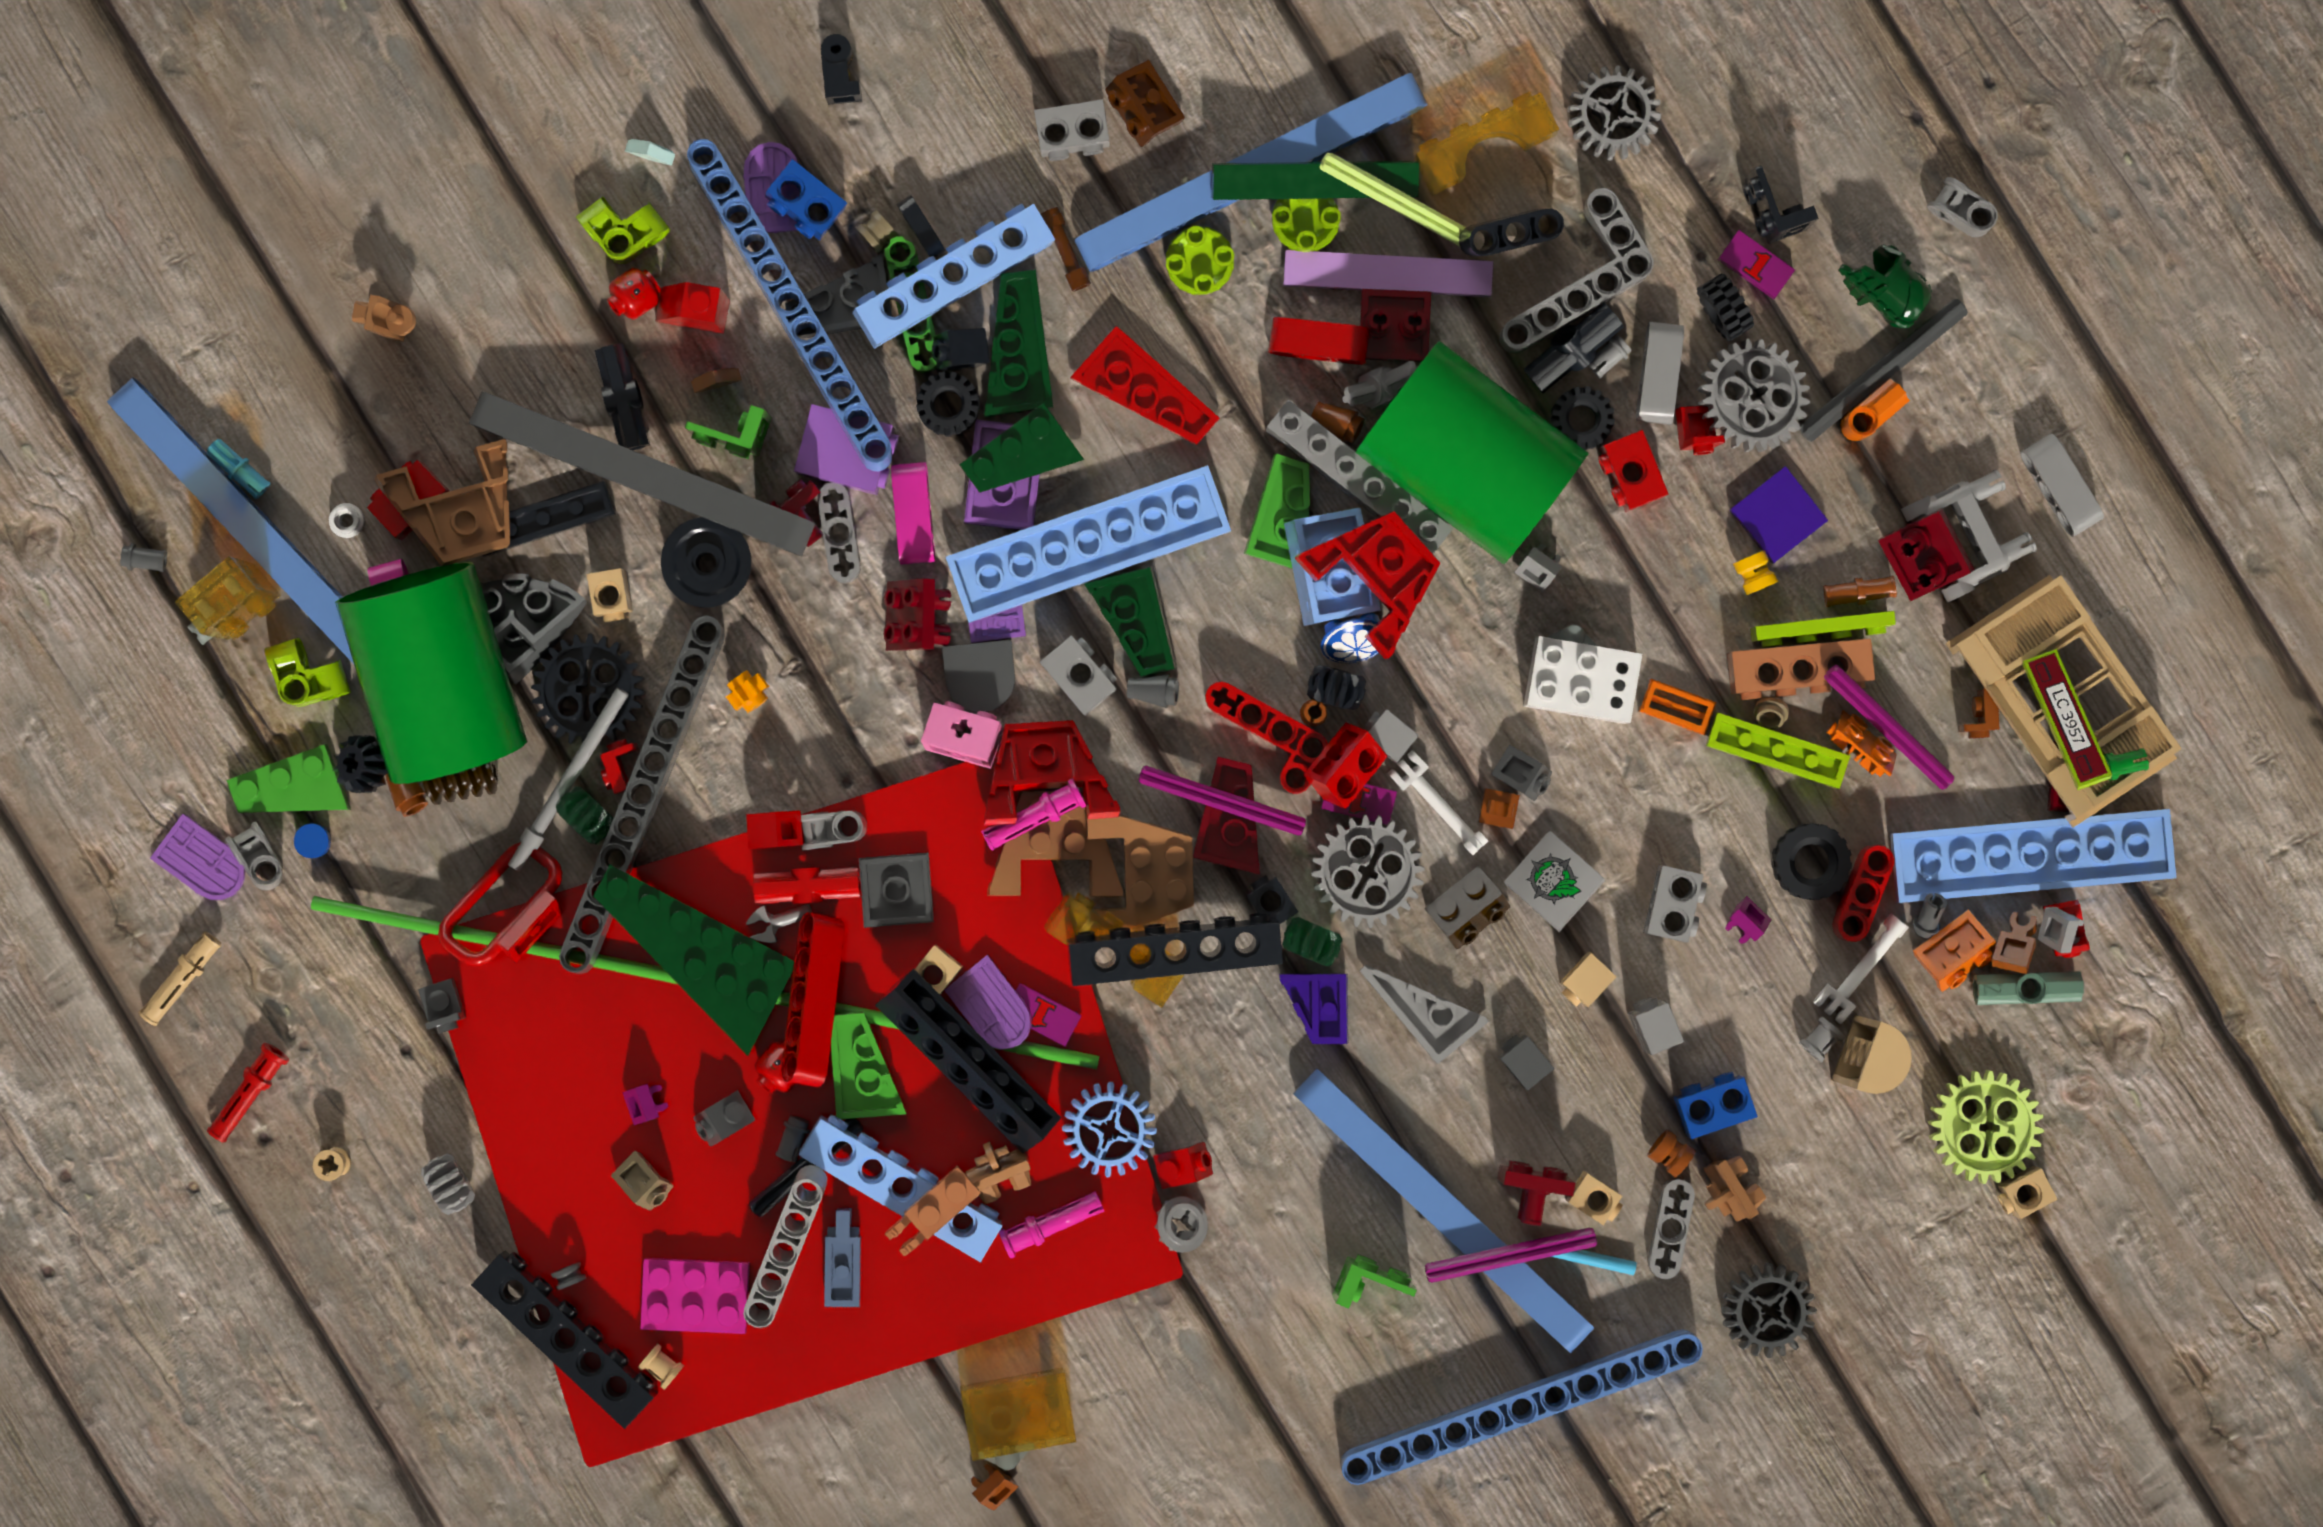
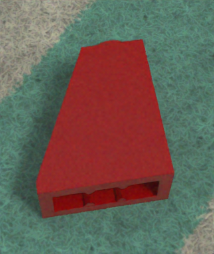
M690 282L661 287L655 321L724 334L730 299L718 287Z

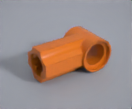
M1891 378L1888 379L1842 418L1840 426L1843 435L1851 441H1861L1875 433L1883 423L1910 401L1906 392L1898 383L1894 382ZM1855 415L1865 419L1867 424L1865 432L1855 429L1853 425Z

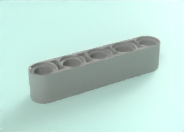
M804 1166L796 1175L744 1307V1318L753 1327H767L774 1320L827 1186L828 1179L826 1173L818 1166ZM802 1183H811L817 1190H807L802 1186ZM790 1213H799L805 1220H795L790 1216ZM787 1243L793 1250H783L778 1244ZM775 1273L781 1279L772 1280L766 1274ZM755 1303H763L767 1305L769 1309H760L755 1305Z

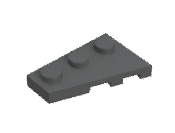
M880 254L872 258L871 262L857 269L853 268L843 273L842 277L824 286L820 285L804 294L827 335L862 329L853 315L854 309L859 306L856 301L873 290L878 295L888 289L883 255ZM793 299L785 303L786 311L794 310L799 302ZM888 300L884 302L883 308L887 315L893 317L891 302ZM805 328L798 333V337L800 339L814 337L816 332L811 328Z

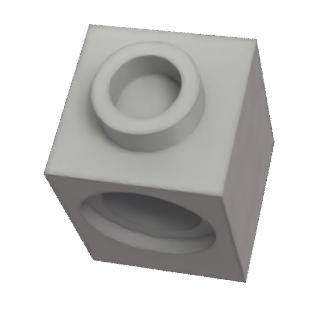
M1387 709L1382 714L1375 711L1363 726L1394 763L1401 759L1419 736Z

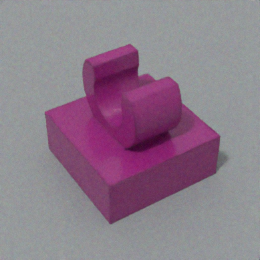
M1746 896L1735 907L1725 929L1729 931L1732 927L1739 926L1744 933L1738 941L1743 944L1750 937L1754 941L1758 940L1765 933L1772 919Z
M648 1084L622 1092L634 1125L659 1117L658 1112L668 1107L667 1102L656 1105L652 1098L654 1092L662 1090L661 1085L648 1087Z

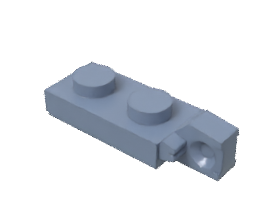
M837 1208L836 1227H828L827 1235L825 1236L824 1307H860V1227H852V1208Z

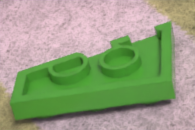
M1277 453L1273 455L1244 554L1293 569L1284 523L1309 517V464Z
M327 744L226 780L238 813L351 810L342 784L337 783L339 775L333 771L335 764Z
M864 1011L834 1013L831 1051L836 1117L840 1119L907 1114Z

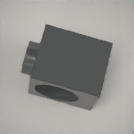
M1525 1034L1521 1038L1514 1035L1500 1047L1503 1053L1498 1056L1499 1059L1527 1091L1555 1069Z

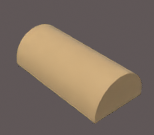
M1854 1015L1831 1080L1871 1094L1891 1091L1904 1081L1910 1070L1912 1056L1909 1043L1904 1035L1895 1027L1881 1021Z

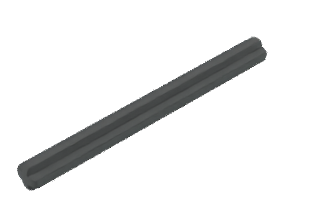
M1953 299L1804 421L1800 425L1802 436L1809 442L1818 438L1963 319L1968 313L1966 306L1958 299Z

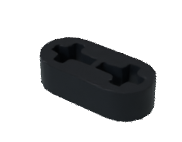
M911 195L896 204L929 257H936L946 251Z

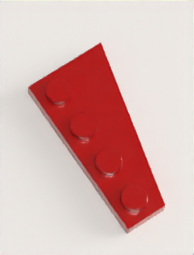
M1117 326L1070 377L1073 381L1195 445L1220 420L1211 409Z

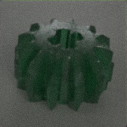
M575 786L570 792L567 791L556 805L557 813L590 844L597 845L602 839L606 838L614 817L582 787Z
M1296 917L1292 918L1289 926L1287 925L1282 945L1286 950L1324 966H1331L1335 959L1338 958L1343 939L1336 932Z

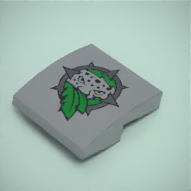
M1549 831L1507 877L1504 883L1531 906L1536 913L1560 932L1605 882V879L1569 846Z

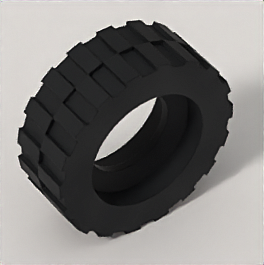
M1801 824L1795 828H1790L1783 837L1778 839L1776 848H1773V861H1771V865L1774 868L1775 879L1780 882V886L1794 897L1820 900L1832 896L1834 892H1838L1843 888L1842 885L1845 881H1848L1850 876L1848 874L1850 869H1852V862L1850 860L1852 854L1846 845V840L1838 835L1839 832L1835 829H1830L1823 824ZM1809 844L1818 845L1823 848L1829 859L1826 872L1816 879H1808L1801 876L1795 867L1797 852L1803 846Z

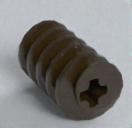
M496 760L459 773L422 781L425 792L434 805L441 804L443 796L447 802H454L456 793L461 800H466L470 795V790L475 797H481L484 788L489 795L495 794L498 785Z

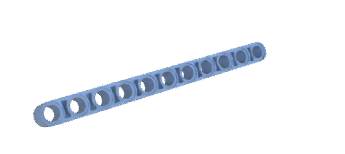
M1408 73L1227 163L1317 162L1322 160L1326 153L1334 154L1420 111L1428 104L1413 74ZM1211 170L1080 235L1074 242L1089 272H1094L1239 200H1213L1211 198Z
M708 139L694 141L688 148L687 157L691 171L860 460L867 469L872 471L886 469L892 461V449L887 435L717 146ZM703 154H709L713 157L712 161L705 165L695 162ZM719 183H726L730 186L729 190L722 194L712 191L714 186ZM736 212L747 214L743 222L734 223L729 220L731 215ZM752 241L764 243V247L758 252H751L746 249ZM770 270L781 272L780 278L776 281H767L763 277ZM787 299H794L799 302L798 306L791 311H786L780 307L782 302ZM805 328H811L816 332L815 336L809 340L800 339L798 333ZM822 357H828L833 361L832 366L825 370L817 368L815 363ZM837 387L849 388L851 392L844 399H837L832 395ZM856 416H863L868 420L867 425L860 429L851 427L849 423ZM874 445H879L886 450L884 455L877 459L869 457L866 453Z
M132 377L107 401L108 404L354 664L335 601L343 596L233 480L228 478L227 473L207 455V452L137 379Z
M1316 1068L1293 1093L1465 1255L1507 1246L1319 1069ZM1525 1262L1483 1271L1570 1353L1594 1329L1577 1310Z
M1684 1329L1676 1330L1349 1449L1341 1457L1342 1474L1351 1484H1365L1693 1365L1702 1356V1343L1690 1331ZM1683 1339H1691L1693 1342L1692 1351L1685 1356L1678 1355L1676 1351L1677 1344ZM1650 1351H1658L1661 1357L1658 1365L1651 1368L1645 1367L1643 1362L1644 1356ZM1617 1363H1625L1628 1367L1626 1376L1618 1380L1613 1379L1610 1373L1611 1368ZM1584 1375L1595 1377L1594 1387L1589 1391H1580L1578 1389V1380ZM1560 1387L1563 1394L1558 1402L1548 1403L1545 1401V1393L1549 1388ZM1518 1399H1527L1530 1403L1529 1410L1523 1415L1514 1414L1512 1412L1513 1403ZM1490 1410L1497 1413V1420L1494 1425L1484 1427L1479 1424V1417L1483 1412ZM1458 1422L1464 1425V1433L1461 1437L1452 1439L1446 1436V1429L1450 1424ZM1422 1434L1428 1435L1432 1439L1430 1447L1423 1451L1416 1450L1413 1447L1414 1439ZM1389 1446L1397 1448L1399 1455L1395 1461L1387 1463L1380 1459L1381 1451ZM1356 1458L1364 1460L1366 1468L1362 1473L1355 1475L1347 1470L1348 1463Z

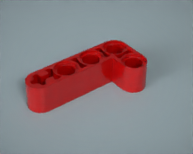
M1222 681L1212 684L1207 689L1205 695L1207 707L1215 714L1290 754L1279 776L1280 785L1287 793L1300 794L1306 791L1310 786L1306 778L1302 787L1294 789L1286 783V774L1290 769L1295 768L1305 773L1316 758H1310L1304 754L1302 750L1304 741L1308 738L1317 739L1322 745L1323 751L1328 744L1325 737L1229 683ZM1222 688L1228 691L1226 697L1233 702H1236L1237 696L1244 699L1238 705L1235 717L1228 714L1232 709L1231 706L1222 703L1220 707L1214 705L1215 698L1211 696L1213 691L1219 693ZM1255 705L1259 708L1261 712L1259 722L1247 724L1243 721L1241 711L1245 706ZM1283 721L1290 726L1291 736L1288 740L1279 741L1273 737L1272 727L1275 723Z

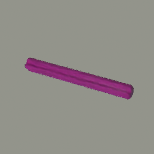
M1834 665L1824 675L1825 680L1935 785L1944 790L1953 783L1955 778L1952 773L1838 665Z
M1147 765L1142 767L1139 775V782L1141 784L1297 836L1303 833L1306 825V819Z
M1584 1228L1427 1263L1425 1265V1273L1429 1282H1438L1595 1247L1597 1245V1238L1593 1228Z

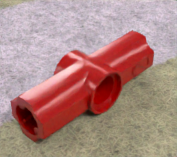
M822 867L790 869V872L753 874L755 904L791 901L792 904L824 902V899L861 897L859 868L845 867L822 870Z

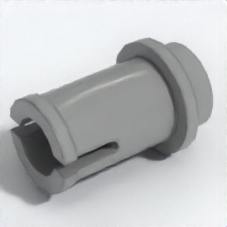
M1619 335L1614 339L1610 338L1608 340L1609 344L1600 350L1594 360L1588 365L1599 379L1621 359H1628L1627 354L1631 352V349Z

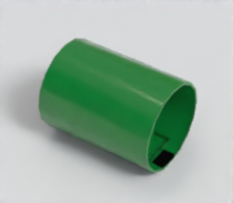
M1441 341L1436 343L1355 452L1502 564H1505L1527 538L1589 454L1585 449Z
M454 563L444 565L443 567L439 566L418 571L357 590L335 601L388 776L392 783L408 784L459 773L507 756L522 748L528 742L474 563Z

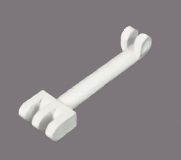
M1411 750L1407 755L1416 766L1411 769L1402 759L1397 765L1406 775L1401 778L1393 769L1387 774L1402 791L1412 785L1465 842L1463 846L1474 855L1488 840L1480 831L1474 833L1427 782L1422 774L1429 767Z
M1892 913L1883 923L1887 927L1885 932L1840 987L1836 990L1827 983L1813 1001L1815 1005L1820 1007L1829 997L1831 1001L1824 1009V1012L1829 1016L1838 1006L1842 1007L1843 1009L1835 1018L1840 1024L1856 1008V1005L1848 999L1895 940L1898 937L1901 938L1909 928Z

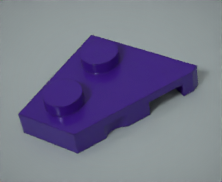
M1279 974L1280 982L1284 985L1292 1000V1005L1298 1017L1301 1018L1311 1043L1348 1044V974Z

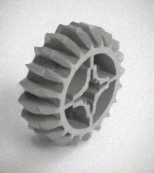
M1606 66L1602 67L1600 70L1601 79L1593 71L1590 72L1587 76L1590 84L1580 80L1577 87L1581 93L1572 92L1570 99L1578 105H1570L1567 108V113L1577 116L1568 121V126L1572 128L1580 127L1573 135L1574 140H1579L1584 136L1587 140L1582 145V149L1586 151L1591 144L1596 146L1597 148L1593 154L1596 158L1600 156L1602 150H1607L1606 157L1609 161L1613 160L1616 150H1618L1622 160L1627 159L1628 148L1635 155L1639 154L1641 151L1639 143L1648 146L1652 141L1648 134H1656L1659 129L1652 122L1661 119V113L1651 111V109L1659 107L1661 104L1660 99L1649 100L1648 98L1655 92L1654 86L1644 90L1642 86L1647 78L1641 76L1637 82L1632 79L1635 74L1634 69H1629L1626 77L1621 76V66L1614 68L1613 76H1610L1609 69ZM1609 87L1619 88L1617 94L1612 99L1599 97L1596 100L1591 98L1595 92ZM1629 93L1640 106L1641 118L1637 117V113L1632 111L1627 105ZM1620 99L1618 117L1608 127L1611 119L1609 118L1610 110ZM1587 108L1591 109L1592 114L1601 120L1600 134L1591 126L1587 117ZM1632 126L1638 129L1629 137L1610 139L1611 133L1617 127L1629 129Z

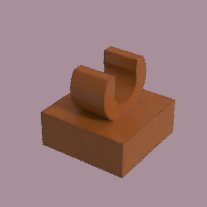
M1485 788L1478 823L1513 829L1520 795Z
M986 1464L984 1467L989 1472V1477L982 1483L980 1479L973 1476L971 1482L977 1489L972 1494L980 1504L994 1511L1019 1486L1010 1476Z

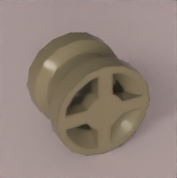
M877 210L871 213L868 222L865 224L860 223L855 227L857 232L877 254L883 250V245L888 240L899 236Z

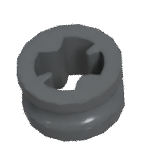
M581 1262L551 1273L552 1278L558 1280L557 1290L587 1278L586 1274L580 1272Z

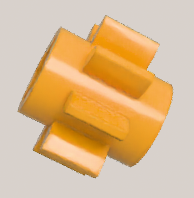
M746 670L727 684L732 693L727 695L726 699L735 710L738 711L743 707L748 714L768 699L764 690L770 686L760 673L752 677L749 671Z

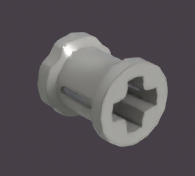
M1824 1017L1818 1020L1819 1025L1806 1039H1801L1799 1042L1820 1063L1825 1060L1824 1055L1837 1041L1845 1039V1036Z

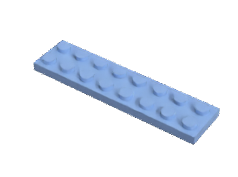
M1207 465L946 556V560L968 623L1229 533L1231 528L1209 466Z
M2170 809L2093 815L2073 828L2066 818L1890 834L1891 851L1894 856L1893 872L1896 903L1924 901L1929 893L1933 895L1932 900L1935 893L1942 895L1945 899L2176 878Z

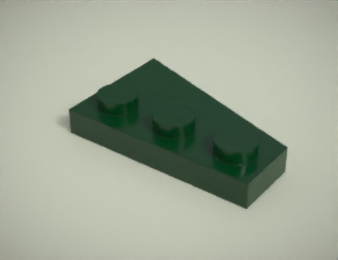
M1043 403L959 465L979 493L1082 461L1084 458Z
M1152 567L1084 584L1101 609L1100 611L1106 621L1109 622L1120 640L1119 642L1141 677L1177 669Z

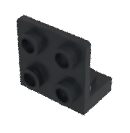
M1761 165L1755 167L1745 178L1746 185L1742 186L1744 197L1748 205H1754L1758 216L1754 218L1757 232L1761 238H1766L1768 244L1807 231L1819 219L1814 205L1804 209L1802 204H1798L1783 210V214L1780 215Z

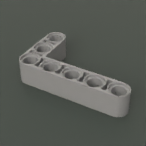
M1607 188L1594 190L1588 196L1583 208L1587 221L1611 261L1508 321L1503 327L1499 339L1505 351L1516 354L1525 351L1595 310L1604 302L1612 300L1641 283L1651 273L1654 265L1652 255L1612 190ZM1597 198L1606 200L1609 205V212L1606 214L1595 212L1592 207V201ZM1614 228L1622 229L1627 236L1626 243L1617 244L1613 242L1610 237V230ZM1628 259H1640L1644 264V272L1641 274L1632 273L1627 265ZM1602 275L1611 277L1615 283L1614 290L1610 292L1601 290L1597 283L1598 277ZM1571 293L1581 294L1584 297L1585 306L1581 309L1572 308L1567 301L1568 295ZM1542 310L1552 312L1555 317V324L1550 327L1541 325L1537 318L1538 312ZM1511 328L1521 329L1525 334V342L1522 344L1512 343L1507 336L1508 330Z

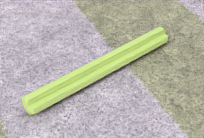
M1326 153L1323 157L1320 169L1460 247L1459 237L1464 228H1466L1463 225L1333 153Z

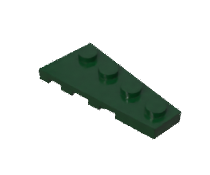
M1036 269L1001 274L985 417L1030 412L1043 403L1048 409L1054 408Z

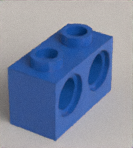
M793 159L767 189L765 198L769 200L767 205L771 210L781 217L787 214L797 222L794 227L808 239L814 236L819 241L842 214L847 205L846 201ZM786 184H793L799 189L800 195L796 199H787L781 194V187ZM813 206H820L825 209L827 218L820 222L814 221L809 217L808 210Z
M1728 1072L1714 1077V1084L1701 1087L1700 1083H1695L1680 1089L1681 1095L1673 1098L1688 1138L1694 1139L1758 1117L1745 1077L1740 1075L1734 1076L1733 1072ZM1729 1089H1736L1739 1094V1101L1735 1106L1727 1108L1723 1104V1094ZM1696 1100H1703L1706 1105L1705 1114L1698 1119L1692 1118L1689 1112L1690 1105Z

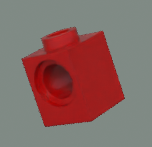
M801 810L746 814L748 849L803 845Z

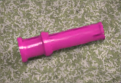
M1074 779L1068 780V785L1051 794L1043 793L1039 797L1040 801L1017 812L1015 824L993 825L982 830L981 832L989 848L993 851L995 848L1034 829L1049 820L1051 822H1058L1065 813L1079 806L1082 809L1085 808L1087 804Z
M1096 1191L1081 1199L1068 1203L1040 1217L1028 1216L1025 1218V1222L1008 1230L1001 1228L999 1235L1011 1259L1015 1257L1016 1252L1034 1244L1040 1246L1045 1242L1044 1238L1105 1211Z

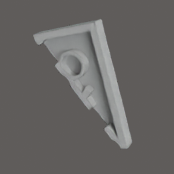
M1364 965L1359 970L1437 1064L1489 1022L1482 1015L1368 965Z

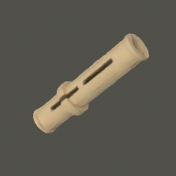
M204 931L189 952L182 954L178 958L179 964L160 985L146 1005L140 1009L139 1015L149 1024L157 1026L161 1018L180 997L196 976L200 977L202 975L204 965L217 949L222 946L221 942L212 934Z

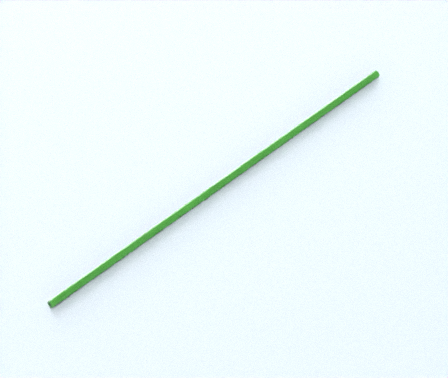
M314 896L311 902V910L438 935L441 923L440 921ZM456 925L452 931L455 939L488 945L498 934ZM536 941L526 953L560 960L559 955L562 946ZM574 949L570 953L569 961L571 963L584 964L586 960L585 952ZM598 954L593 966L677 984L661 966ZM782 991L776 1004L789 1007L790 993ZM836 1002L835 1013L864 1011L870 1024L898 1029L881 1011ZM1023 1041L1022 1044L1012 1049H1003V1051L1096 1070L1099 1056L1029 1041Z

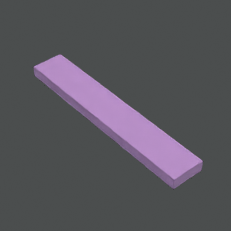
M1285 250L1283 286L1343 290L1430 291L1431 294L1491 297L1493 261L1314 251L1305 253Z

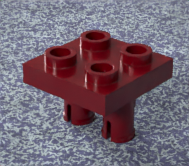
M1361 290L1360 326L1370 329L1366 360L1422 362L1429 353L1430 291Z
M799 479L785 491L788 498L779 505L775 501L769 504L815 523L805 509L806 504L821 493V491L811 479L806 483ZM816 524L807 547L824 535Z
M1942 508L1878 540L1910 602L1975 570Z
M921 578L887 581V590L884 595L886 605V625L883 632L886 641L885 651L934 649V644L948 645L951 636L939 635L938 633H950V626L946 623L935 624V610H949L951 601H940L939 598H951L950 590L944 588L935 589V579Z
M1509 1160L1508 1166L1499 1165L1497 1179L1504 1185L1522 1188L1517 1216L1521 1223L1541 1226L1546 1195L1555 1193L1574 1196L1576 1183L1568 1177V1173L1564 1172L1563 1169L1544 1166L1543 1172L1534 1171L1529 1163Z

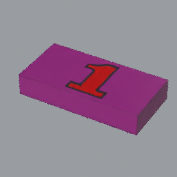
M1740 230L1737 231L1717 259L1773 300L1795 271L1794 268Z
M1365 784L1346 809L1325 800L1322 802L1321 809L1362 819L1363 814H1366L1368 820L1375 822L1377 816L1380 815L1382 824L1387 825L1391 819L1397 792Z
M1020 983L1016 992L1024 999L1031 1013V1029L1066 1046L1082 1015Z

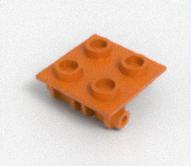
M1843 710L1838 724L1834 722L1826 731L1831 736L1829 740L1842 750L1848 744H1851L1845 753L1849 755L1854 749H1857L1858 753L1853 760L1857 762L1864 755L1859 764L1871 775L1876 773L1881 777L1886 773L1890 777L1897 756L1894 752V746L1882 736L1877 738L1868 731V725L1858 715L1852 714L1850 716Z

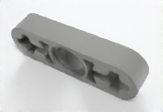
M831 482L825 484L820 489L821 493L818 494L828 570L836 581L850 583L859 576L861 571L849 492L843 485ZM835 489L838 495L844 496L843 500L838 501V509L840 514L847 511V518L833 517L827 521L826 514H834L832 505L827 502L825 503V497H829L830 490ZM843 523L849 529V536L842 543H836L830 538L829 532L834 524ZM852 545V552L845 551L847 562L854 563V569L849 570V576L843 577L840 571H835V566L841 563L840 554L835 553L832 555L831 549H844Z
M1681 1178L1669 1179L1662 1187L1650 1245L1648 1267L1655 1276L1661 1279H1671L1679 1273L1687 1239L1695 1193L1691 1184ZM1677 1185H1682V1190L1687 1193L1686 1199L1680 1198L1677 1207L1678 1210H1685L1683 1216L1674 1212L1664 1213L1666 1206L1673 1209L1674 1198L1669 1196V1191L1676 1190ZM1673 1218L1678 1220L1681 1225L1680 1233L1674 1238H1666L1662 1234V1224L1667 1219ZM1659 1240L1668 1245L1678 1244L1676 1251L1669 1248L1668 1258L1673 1261V1266L1666 1267L1665 1272H1660L1661 1267L1655 1264L1657 1258H1663L1665 1251L1663 1246L1658 1247Z

